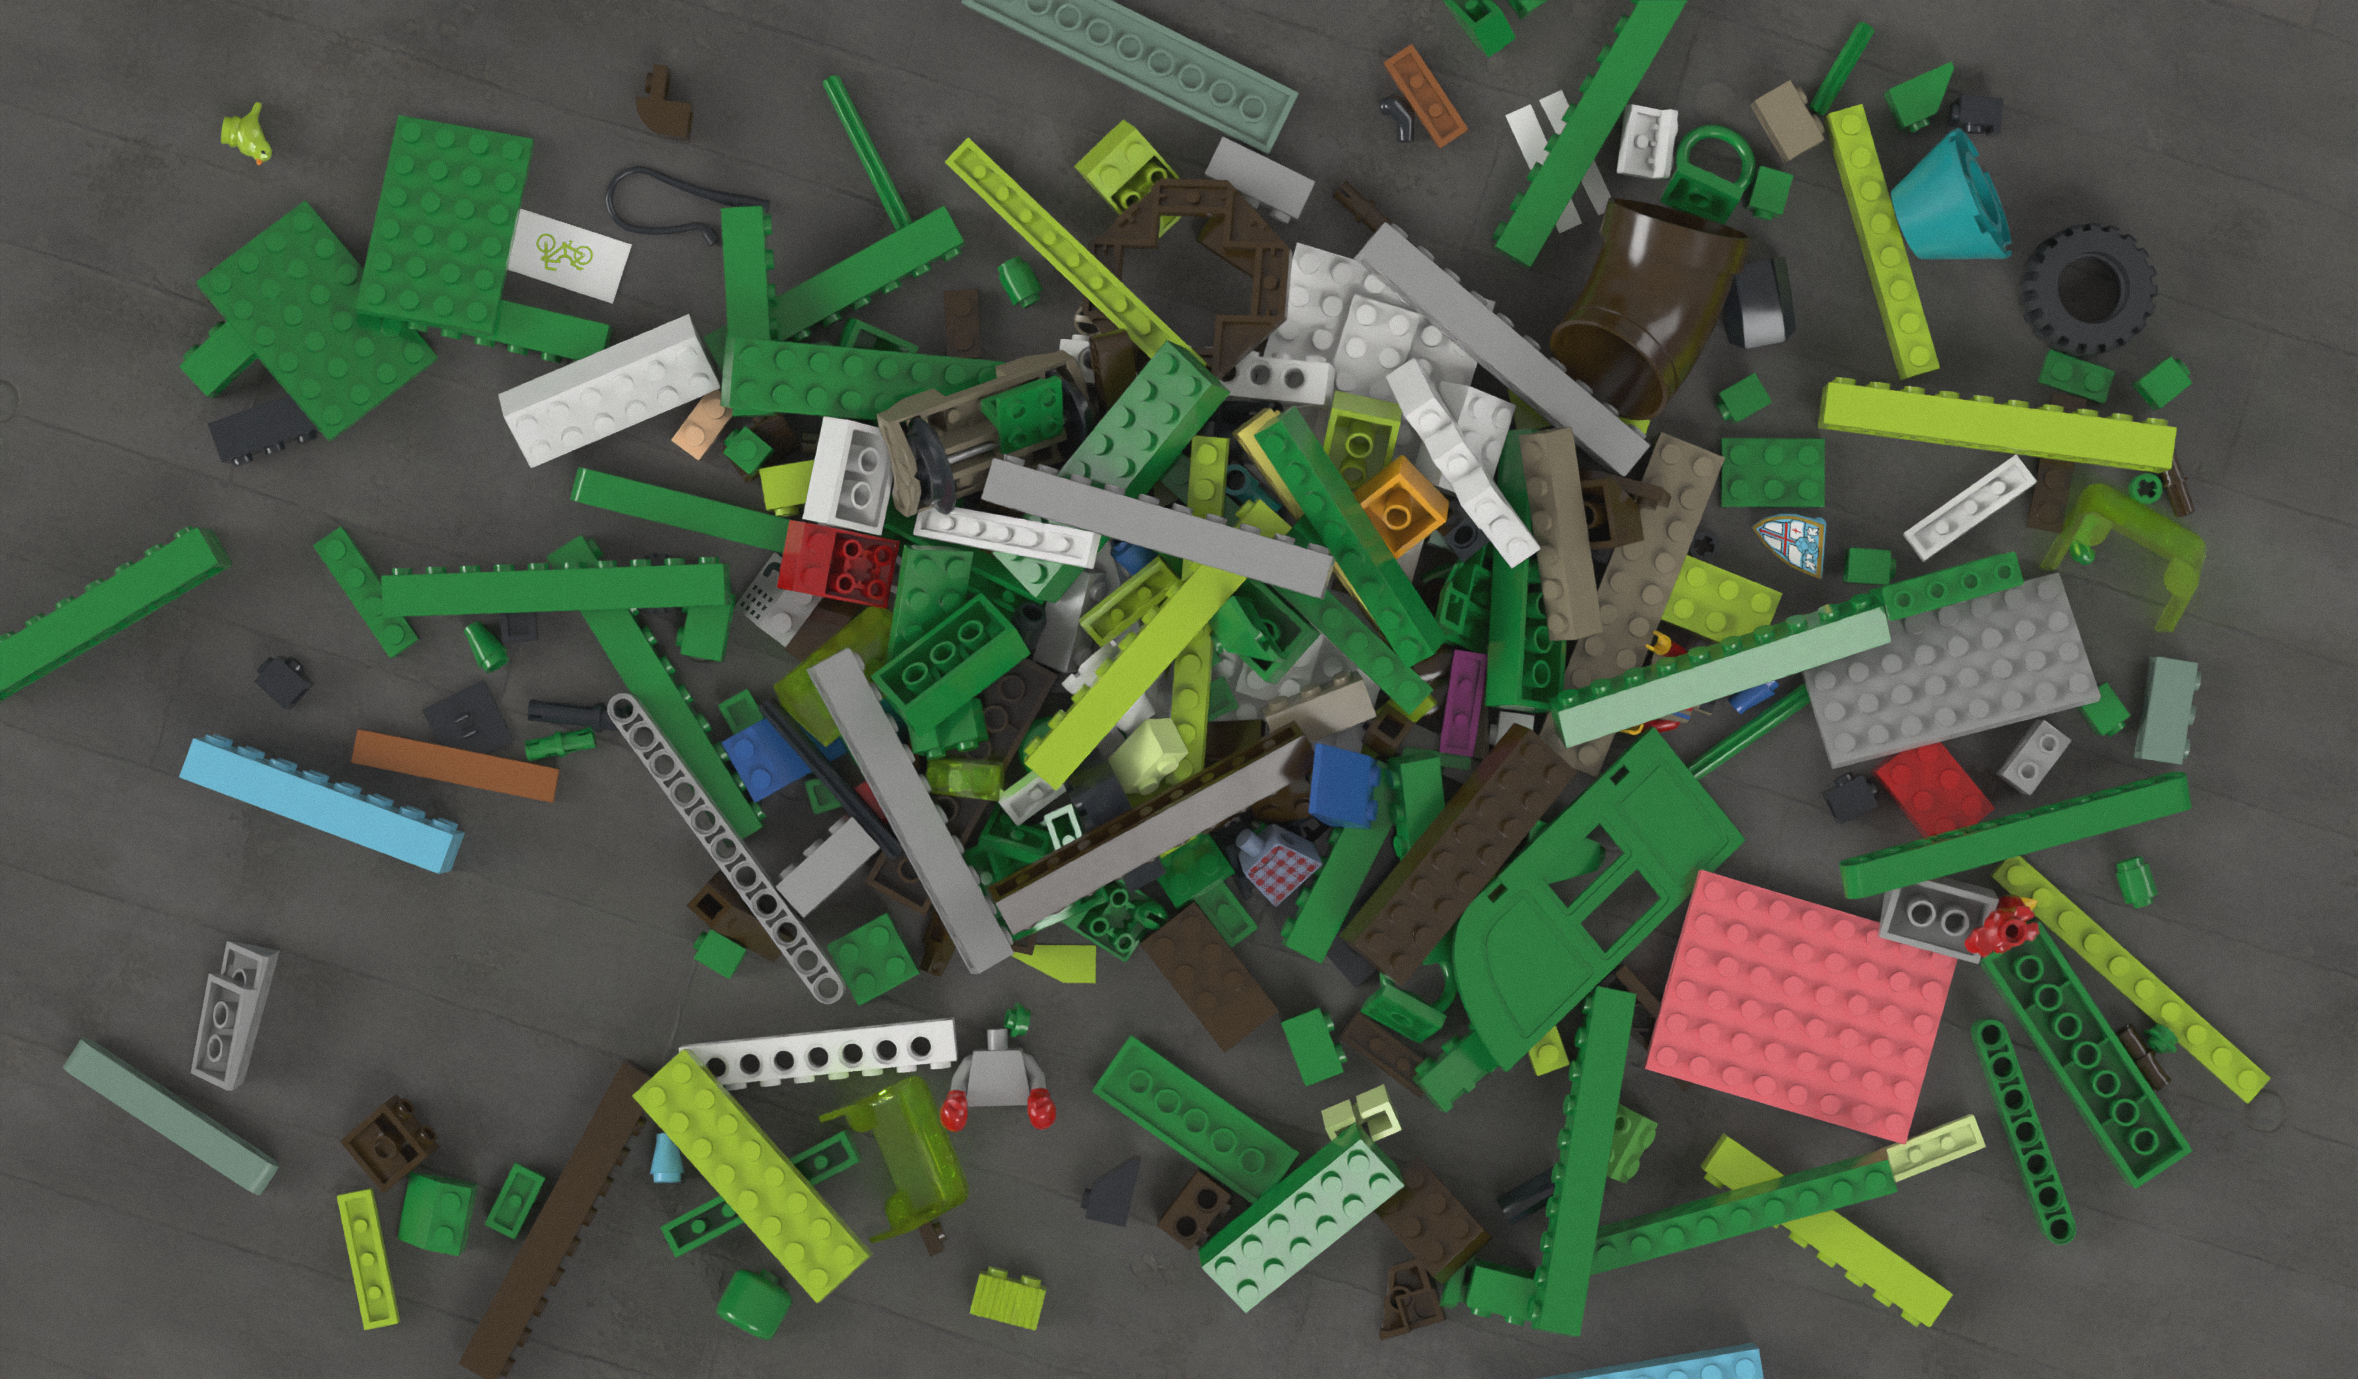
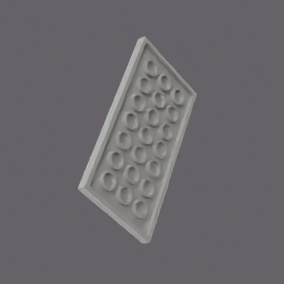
M2059 572L2024 581L2023 585L1895 621H1890L1887 618L1891 638L1890 643L1801 671L1831 769L2100 701L2101 698Z

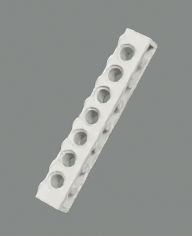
M1072 335V340L1061 339L1060 350H1064L1075 358L1088 388H1095L1093 370L1089 367L1091 360L1089 350L1090 336ZM1251 351L1235 366L1237 372L1233 380L1223 382L1221 378L1219 381L1230 391V394L1225 398L1227 401L1248 403L1278 401L1282 406L1330 410L1336 369L1330 363H1326L1327 359L1323 357L1306 356V361L1293 360V356L1290 354L1272 353V358L1259 357V352ZM1261 370H1270L1268 382L1263 385H1257L1255 381L1256 375ZM1295 373H1303L1304 381L1302 385L1297 388H1290L1289 380L1291 376Z
M954 1017L686 1044L679 1047V1052L683 1049H691L707 1068L711 1058L723 1060L726 1065L725 1073L721 1076H714L722 1085L726 1084V1090L747 1088L746 1082L760 1081V1087L776 1086L781 1084L780 1079L793 1077L794 1083L815 1081L814 1075L828 1074L829 1080L849 1078V1072L861 1070L863 1076H874L883 1074V1068L896 1067L897 1073L917 1071V1065L930 1064L931 1069H943L951 1067V1061H957L958 1059ZM916 1037L927 1038L931 1044L930 1052L925 1055L917 1054L912 1047L913 1040ZM890 1040L896 1045L897 1053L894 1057L884 1058L880 1055L878 1045L881 1041ZM857 1044L860 1046L863 1052L862 1059L857 1062L849 1061L844 1054L846 1045ZM821 1047L827 1051L828 1062L826 1064L816 1065L812 1062L810 1053L813 1048ZM778 1052H790L794 1057L793 1067L789 1069L781 1068L776 1061ZM753 1054L759 1059L760 1068L758 1071L749 1072L745 1070L742 1065L745 1055Z

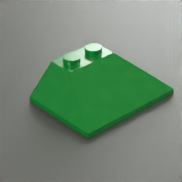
M1074 803L1044 815V821L1030 826L1050 833L1054 844L1053 851L1085 834ZM979 845L967 849L963 853L966 865H971L980 878L981 883L978 884V887L983 896H988L995 905L997 914L994 916L999 926H1004L1008 930L1013 942L1109 901L1105 888L1102 886L1091 896L1082 897L1067 905L1060 913L1051 914L1036 922L1032 928L1013 935L987 887L1029 864L984 851L979 848Z

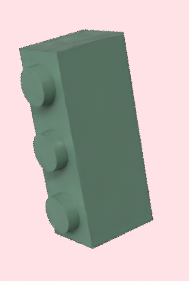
M2164 657L2149 658L2134 758L2182 765L2183 759H2187L2190 752V739L2186 738L2188 725L2193 724L2196 714V706L2192 705L2193 693L2198 691L2201 683V671H2197L2198 663Z

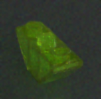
M941 758L928 760L926 779L931 787L930 793L1000 801L1003 798L1004 762Z

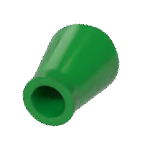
M476 621L464 629L463 633L468 639L478 668H483L486 673H492L509 661V657L506 654L508 649L484 627L481 621Z

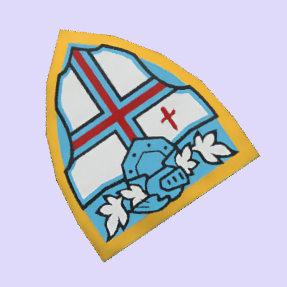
M1778 514L1766 517L1752 526L1762 543L1780 560L1805 574L1819 579L1822 578L1826 522L1823 518L1816 517L1812 519L1797 514Z

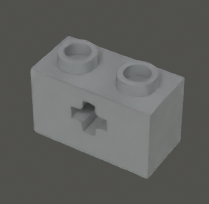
M2035 720L1995 774L2022 795H2031L2072 740L2047 721Z

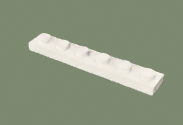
M955 507L948 515L939 513L935 508L918 513L913 535L922 538L1088 569L1094 568L1101 535L1095 532Z

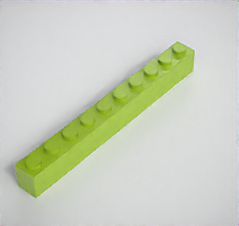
M1259 498L1254 502L1248 499L1235 514L1239 519L1232 526L1239 529L1241 523L1261 529V536L1271 539L1274 538L1275 533L1286 535L1292 528ZM1191 562L1188 568L1192 572L1184 581L1177 578L1164 593L1168 596V599L1160 607L1154 604L1141 619L1145 623L1136 634L1131 630L1118 644L1121 651L1113 660L1107 657L1097 667L1094 673L1098 677L1091 685L1088 686L1084 683L1071 697L1074 704L1066 713L1060 709L1047 724L1051 728L1042 739L1037 735L1024 750L1028 754L1024 758V763L1057 791L1247 577Z

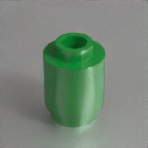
M1021 255L1006 261L997 268L1000 274L998 279L1014 307L1021 304L1022 308L1026 309L1041 300L1039 294L1044 289L1029 262H1024Z
M2142 855L2117 862L2116 867L2118 871L2115 872L2125 904L2132 903L2134 908H2140L2154 903L2153 897L2159 893L2149 863H2144Z

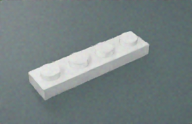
M2016 454L1907 530L1903 536L1924 563L2034 486L2037 481Z
M1114 726L1097 746L1107 761L1126 739L1118 728ZM1031 771L997 796L996 799L1014 823L1019 826L1066 790L1062 784L1056 791L1039 775Z

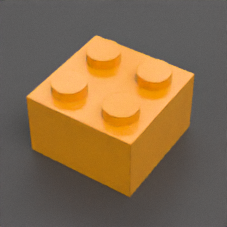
M1403 454L1353 492V495L1396 560L1447 521L1449 501Z

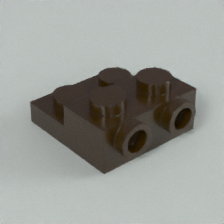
M397 1094L384 1102L340 1140L342 1145L383 1194L440 1147L436 1142L437 1135L433 1128L429 1125H422L414 1116L415 1108L413 1104L405 1098L400 1099Z

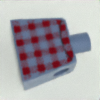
M1276 824L1268 825L1259 835L1250 829H1245L1236 839V845L1242 849L1238 856L1244 874L1276 907L1322 865L1316 845L1313 842Z

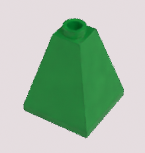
M1538 820L1506 859L1505 865L1548 824ZM1584 838L1543 879L1547 884L1599 871V866L1602 867L1605 861L1604 847L1599 842Z

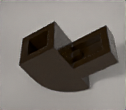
M654 64L653 73H647L645 92L650 93V98L636 96L637 112L643 123L656 135L666 139L690 142L694 107L691 103L668 101L672 71L666 65Z

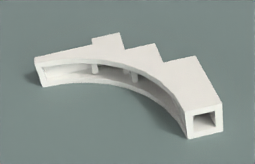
M1415 357L1387 375L1386 379L1405 418L1424 441L1433 462L1452 485L1461 506L1477 527L1483 530L1511 568L1515 567L1541 548L1535 538L1508 503L1447 409L1433 381Z

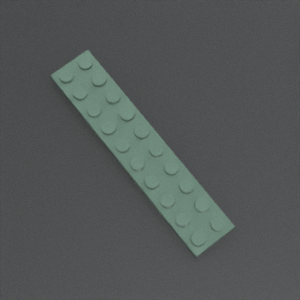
M962 0L961 2L962 5L1269 156L1299 95L1298 92L1112 0Z

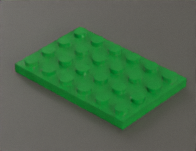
M398 115L355 307L357 313L493 337L535 145L534 139Z
M305 200L196 281V286L330 443L438 360V356L416 330L407 328V321L357 313L355 307L364 269Z

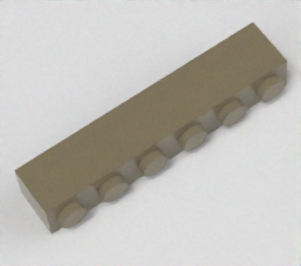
M1572 427L1544 429L1519 435L1535 540L1541 548L1536 553L1550 641L1577 640L1601 633L1603 629Z

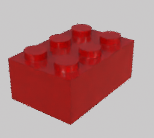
M1941 742L1890 754L1870 771L1924 838L1977 824L1995 809Z

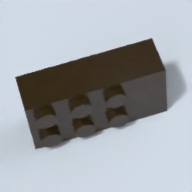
M1195 901L1184 907L1166 921L1161 928L1155 930L1140 942L1141 947L1224 1053L1279 1011L1272 999Z

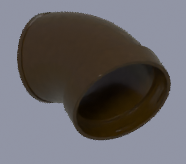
M1611 197L1608 198L1599 234L1604 237L1596 263L1578 298L1563 320L1553 330L1550 338V350L1552 357L1566 367V375L1575 382L1581 380L1587 384L1593 391L1591 396L1601 404L1606 402L1613 406L1620 414L1618 417L1638 421L1649 420L1657 417L1664 411L1701 356L1721 315L1735 274L1743 273L1753 238L1740 230L1697 215L1647 202Z

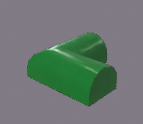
M998 801L979 837L978 843L979 848L984 851L1028 864L1050 854L1053 851L1054 844L1049 832L1025 826L1027 820L1017 826Z

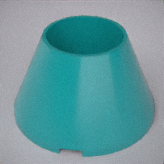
M1960 128L1950 131L1891 191L1892 203L1898 223L1911 250L1921 260L2005 259L2012 255L2011 250L2006 251V245L2011 244L2012 239L2001 201L1989 172L1983 173L1975 157L1979 156L1976 147L1968 135Z

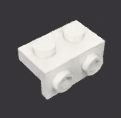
M1634 104L1625 106L1617 165L1618 174L1648 180L1668 179L1670 177V171L1674 164V140L1678 132L1677 110H1658Z

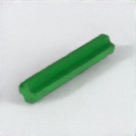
M1859 22L1809 105L1813 112L1823 116L1829 110L1874 34V28L1867 23Z

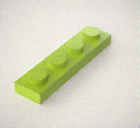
M373 1188L337 1195L364 1330L398 1324L400 1317Z

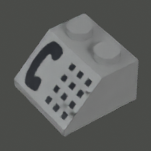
M774 552L734 607L786 647L824 597L777 588L782 557Z

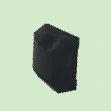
M1785 257L1747 263L1743 273L1735 274L1722 310L1729 343L1743 349H1750L1785 342L1796 330L1791 286Z

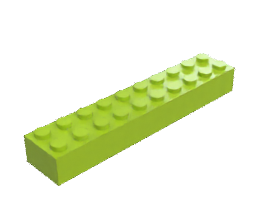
M1835 377V380L1828 382L1822 390L1817 427L1820 429L2162 473L2172 468L2177 427L2167 426L2168 420L2147 418V421L2139 423L2133 422V416L2113 413L2112 416L2101 418L2098 417V411L2077 409V412L2070 414L2063 413L2064 407L2043 404L2038 409L2028 408L2029 402L2008 400V403L2001 405L1994 404V398L1988 396L1974 395L1969 400L1959 399L1960 393L1939 391L1938 394L1932 396L1925 395L1924 388L1904 386V389L1894 391L1890 390V384L1881 382H1870L1866 387L1856 386L1855 379Z

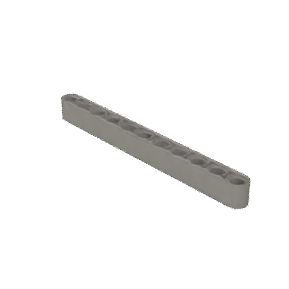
M621 693L613 696L607 706L610 719L805 985L821 1003L832 1004L838 1001L846 990V982L786 898L778 891L770 876L641 700L630 693ZM622 699H628L633 705V713L626 719L620 717L617 713V705ZM644 726L650 728L654 734L653 742L647 747L641 745L637 740V733ZM664 754L669 755L674 761V769L669 774L662 773L657 767L658 759ZM684 782L691 784L695 790L694 798L690 802L682 801L678 796V788ZM704 810L710 811L715 817V825L710 830L703 829L698 823L699 814ZM724 838L731 839L735 843L736 851L731 858L724 857L719 852V843ZM749 866L755 870L756 881L753 885H745L740 881L739 872L742 867ZM764 894L772 895L777 901V907L773 913H766L759 906V900ZM784 922L793 923L797 928V936L793 941L784 940L780 935V926ZM805 950L813 951L818 957L817 966L813 969L805 968L800 962V955ZM831 978L837 982L838 992L835 996L829 997L822 993L820 984L823 979Z

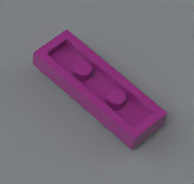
M1453 649L1438 752L1473 757L1488 654Z

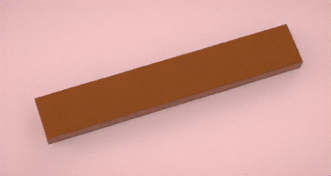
M357 729L351 763L551 803L555 802L561 768L365 729Z

